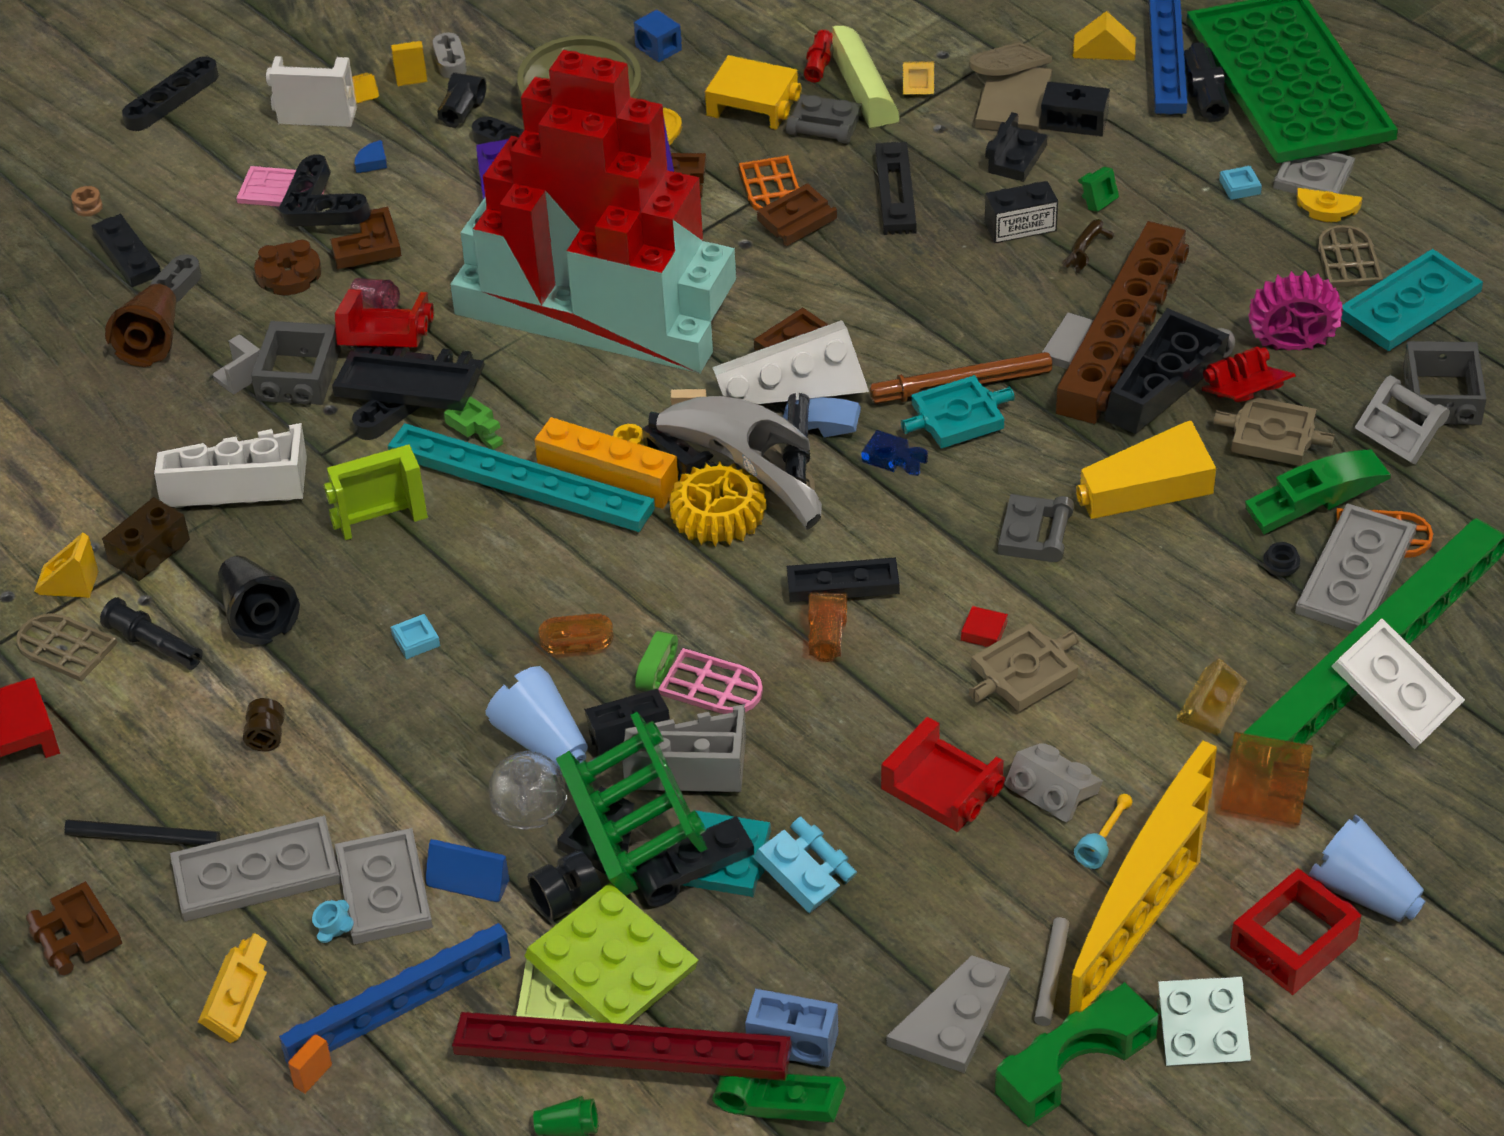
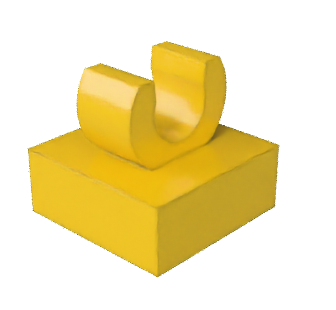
M903 62V94H934V62Z

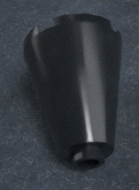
M233 556L222 563L219 568L218 578L228 624L237 637L250 644H268L273 642L271 638L281 632L283 635L289 632L298 619L300 609L299 599L291 584L244 556Z

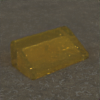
M1218 658L1203 670L1176 719L1183 724L1217 736L1225 725L1248 681Z

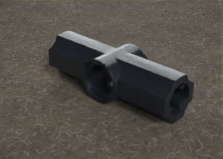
M1203 42L1192 43L1191 47L1184 50L1189 94L1191 97H1196L1202 117H1206L1209 122H1218L1225 115L1229 114V102L1224 91L1222 67H1216L1211 49L1204 46Z

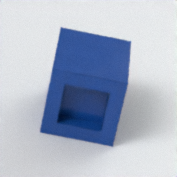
M655 10L634 21L635 46L658 63L682 50L680 25L659 10Z

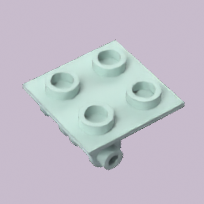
M1242 977L1158 982L1159 997L1157 998L1158 1014H1161L1166 1066L1251 1061Z

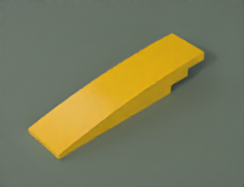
M1204 740L1200 743L1162 796L1127 854L1098 911L1073 970L1069 1015L1076 1011L1081 1012L1094 1003L1199 865L1203 833L1206 830L1208 804L1212 794L1217 746Z

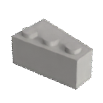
M745 704L733 706L732 713L711 717L709 712L697 714V720L675 724L674 719L655 723L664 739V742L660 743L659 746L680 791L741 792L746 744ZM636 727L625 730L624 741L638 734ZM646 748L622 761L624 779L652 763ZM658 777L638 790L665 789Z

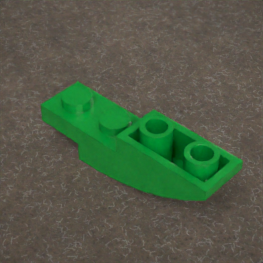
M1372 449L1343 452L1309 462L1277 476L1276 486L1245 501L1246 510L1265 535L1322 505L1327 510H1330L1391 479V474Z

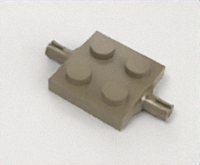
M1259 397L1246 400L1244 407L1237 414L1216 410L1214 425L1234 428L1231 452L1298 466L1302 465L1305 452L1311 444L1333 448L1335 433L1315 430L1314 422L1317 409Z
M1031 623L1027 624L971 657V667L984 681L969 688L970 696L972 699H975V702H979L994 692L1001 695L1020 712L1078 677V666L1064 652L1072 646L1079 644L1078 635L1073 630H1069L1057 639H1052L1039 632Z

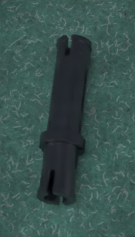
M793 393L788 397V421L808 438L810 398L804 393H799V404H796V393ZM786 444L782 455L783 461L786 463L785 472L802 483L807 484L806 464L810 461V450L806 451Z

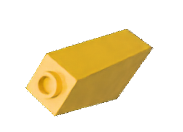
M1187 421L1081 469L1080 485L1076 486V496L1079 505L1086 507L1091 519L1214 494L1216 467L1193 422Z

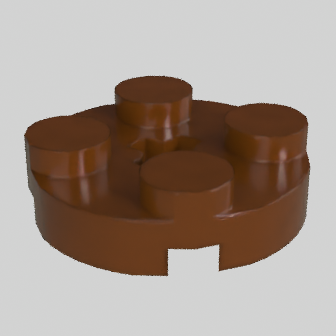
M296 240L293 243H283L275 246L266 245L258 251L259 257L254 266L257 283L264 290L265 286L272 288L274 294L294 295L304 292L311 287L310 282L315 277H317L318 281L321 276L322 269L319 255L310 247V243L306 240Z

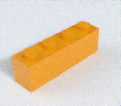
M553 417L548 420L534 439L538 464L654 498L655 507L664 509L668 503L674 483L679 482L676 455Z

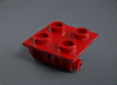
M1256 346L1235 354L1234 358L1230 356L1209 364L1207 369L1203 370V377L1210 384L1201 388L1202 391L1216 394L1217 397H1228L1233 399L1234 402H1241L1253 398L1254 392L1259 390L1280 388L1284 385L1283 381L1296 377L1293 372L1268 367L1266 363L1270 359L1268 350L1265 347L1260 348Z

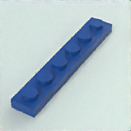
M1149 0L1155 113H1165L1168 115L1187 114L1180 0Z
M500 923L486 930H480L463 942L439 951L430 959L414 967L404 969L397 976L379 985L367 988L362 994L342 1004L330 1007L325 1013L305 1023L293 1026L288 1032L279 1036L285 1061L288 1064V1061L315 1034L327 1040L329 1052L510 959L507 933Z

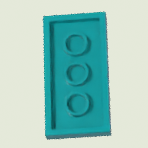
M1431 249L1343 304L1341 318L1379 346L1390 351L1482 291L1483 281L1436 250Z

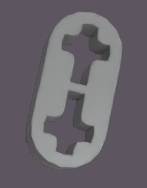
M442 33L435 36L433 39L434 56L441 76L450 79L451 75L455 72L465 74L467 71L465 54L458 35Z

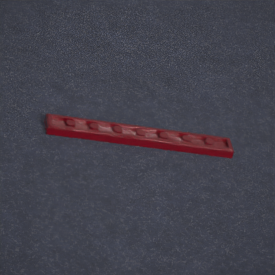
M461 1012L452 1048L454 1055L786 1080L792 1041L791 1036Z

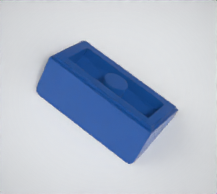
M435 839L430 840L426 869V885L428 887L493 902L501 900L510 881L505 855Z

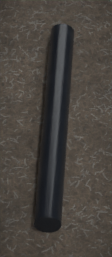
M70 819L66 820L64 827L66 835L198 846L217 842L221 839L219 831Z

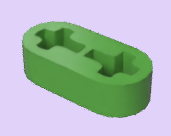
M656 631L637 670L635 680L637 690L646 692L659 689L675 659L678 647L677 635Z

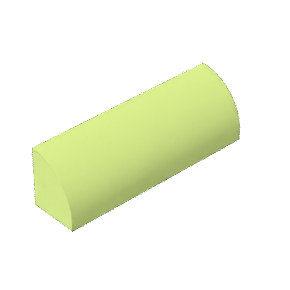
M832 26L833 57L856 103L862 104V115L868 127L873 128L899 122L898 109L859 34L846 26Z

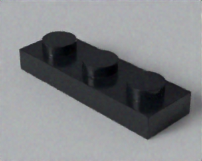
M122 214L108 217L101 222L91 225L94 236L132 288L153 280L161 272L160 265Z
M896 557L786 566L790 602L900 594Z

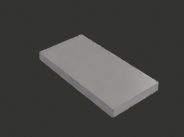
M1347 503L1296 604L1295 614L1352 632L1383 603L1414 538L1417 525Z
M325 816L170 853L184 922L341 883Z

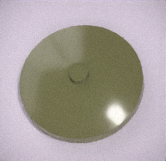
M589 35L563 37L539 46L523 60L517 74L518 93L521 99L522 94L534 77L550 79V67L562 50H568L628 63L631 98H638L642 86L640 64L630 50L613 40Z

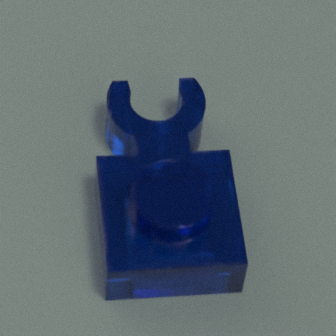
M876 430L862 450V462L894 472L897 466H900L908 474L919 476V462L927 464L928 451L921 447L909 448V440Z

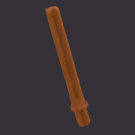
M1042 352L909 377H903L901 374L897 375V379L872 383L870 385V396L874 403L899 399L902 402H906L908 398L912 397V394L973 375L976 376L981 384L1047 373L1052 370L1053 363L1050 354Z

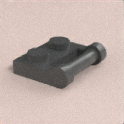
M801 95L792 116L788 117L786 133L794 136L802 133L838 139L839 143L848 144L862 114V104L847 100L821 98L815 95Z
M1011 494L998 543V555L1047 562L1060 561L1065 549L1062 542L1067 520L1072 516L1075 506L1073 500L1065 496H1059L1051 500ZM1044 516L1052 517L1053 521L1048 540L1044 543L1038 542Z

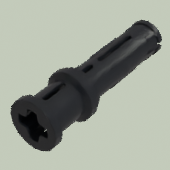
M119 597L111 599L101 612V625L107 629L114 628L120 631L126 640L132 643L141 641L180 663L188 670L196 668L200 663L198 659L192 656L194 654L202 658V649L189 644L152 623L148 613L129 608L123 599Z

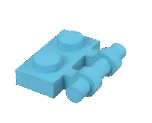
M799 817L790 826L799 836L797 840H794L783 830L761 846L753 858L808 913H811L838 890L840 884L832 877L834 874H837L845 883H848L857 874V871L847 862L849 858L841 850L836 851L822 838L824 833L816 825L810 826L802 817ZM812 849L825 863L820 866L807 851Z

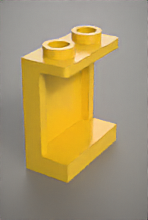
M728 55L705 90L706 116L719 118L724 108L731 106L768 114L770 116V129L777 130L782 120L788 118L790 107L794 101L797 102L801 94V83H798L797 69Z

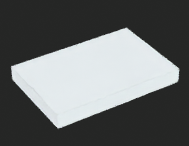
M1383 619L1379 620L1331 666L1414 749L1465 701Z

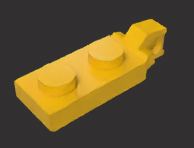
M253 933L246 940H241L238 948H231L228 955H226L198 1020L200 1024L229 1043L238 1040L241 1036L267 973L263 970L264 966L259 963L267 941L256 933Z

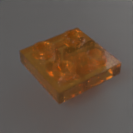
M1234 732L1221 811L1300 825L1313 746Z

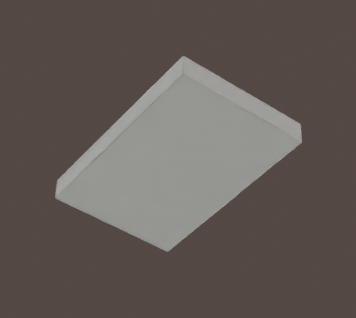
M412 828L335 844L344 898L349 904L347 912L349 917L354 920L353 927L351 928L353 945L433 928Z

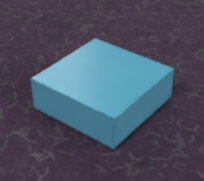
M1251 166L1220 171L1219 181L1230 200L1261 194L1262 185Z
M425 614L391 626L392 636L406 659L440 646L439 637Z

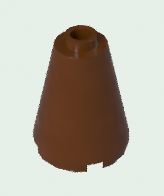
M162 284L150 285L111 314L105 326V339L108 345L111 343L112 347L116 350L115 355L120 360L133 366L148 367L166 358L173 342L176 296L174 292Z

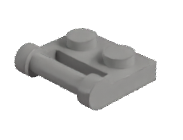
M1390 375L1379 387L1356 424L1355 429L1416 465L1438 428L1447 421L1450 410L1441 404L1435 406L1403 387L1399 379ZM1394 397L1426 416L1427 418L1423 425H1418L1388 407L1387 404L1390 399Z

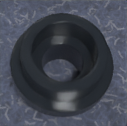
M1277 542L1272 544L1265 552L1263 565L1267 571L1274 575L1288 576L1299 569L1300 556L1293 545L1286 542Z

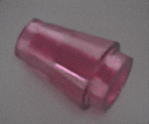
M356 278L350 289H362L363 302L372 308L394 309L400 300L399 288L390 280Z

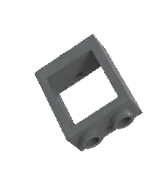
M270 321L251 375L256 401L323 405L341 351L340 345H337L336 325ZM277 355L317 358L312 373L272 371Z
M1407 341L1403 363L1406 388L1435 406L1441 404L1448 408L1450 414L1444 424L1482 425L1486 393L1478 343ZM1418 376L1465 377L1468 395H1420ZM1408 406L1410 420L1417 424H1423L1427 417Z

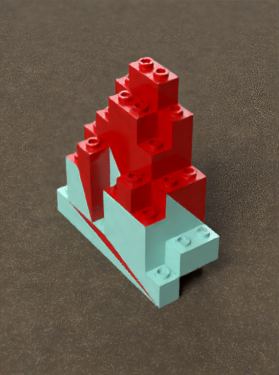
M562 50L549 69L550 79L534 77L521 96L524 123L523 133L520 137L511 136L483 175L485 198L460 232L464 265L450 284L454 314L701 373L713 353L711 321L736 280L735 248L703 241L699 177L667 170L663 104L630 97L628 63L615 61L610 58L586 55L577 51Z

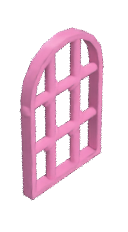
M683 648L669 669L658 691L662 696L713 712L727 714L733 712V707L723 706L726 700L742 705L745 704V712H747L760 702L763 687L760 677L753 670L745 666ZM685 657L705 662L706 664L703 669L684 664L682 661ZM712 665L735 671V673L730 678L714 673L710 668ZM680 668L696 673L698 678L695 683L674 678L673 676L677 669ZM741 673L752 678L757 685L741 681L739 678ZM706 676L725 682L727 687L724 692L704 687L701 683ZM669 683L687 687L690 692L688 695H684L666 688ZM734 685L756 691L757 695L750 701L734 696L730 692ZM697 691L716 696L719 701L717 704L694 698V695Z

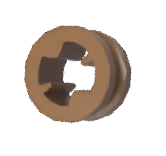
M80 187L71 195L74 211L80 216L95 215L103 207L100 192L95 187Z

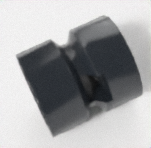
M579 849L559 858L556 867L547 864L528 873L527 876L530 890L539 909L551 921L570 912L574 902L582 905L602 889L591 861Z

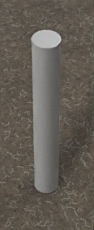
M1057 917L1053 921L1034 1018L1035 1023L1041 1026L1050 1025L1070 924L1063 917Z

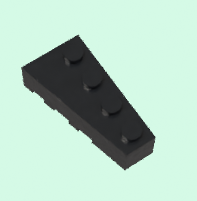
M1167 308L1112 389L1104 420L1132 433H1138L1204 379L1203 370L1207 369L1209 364L1223 360L1230 334Z

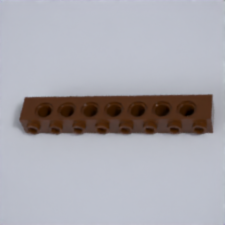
M1147 222L1057 387L1056 414L1096 424L1102 411L1106 412L1112 389L1124 373L1125 367L1127 368L1134 358L1136 346H1142L1147 325H1153L1158 304H1164L1169 283L1174 284L1176 281L1179 264H1185L1187 260L1189 245L1185 244L1186 230L1155 222Z

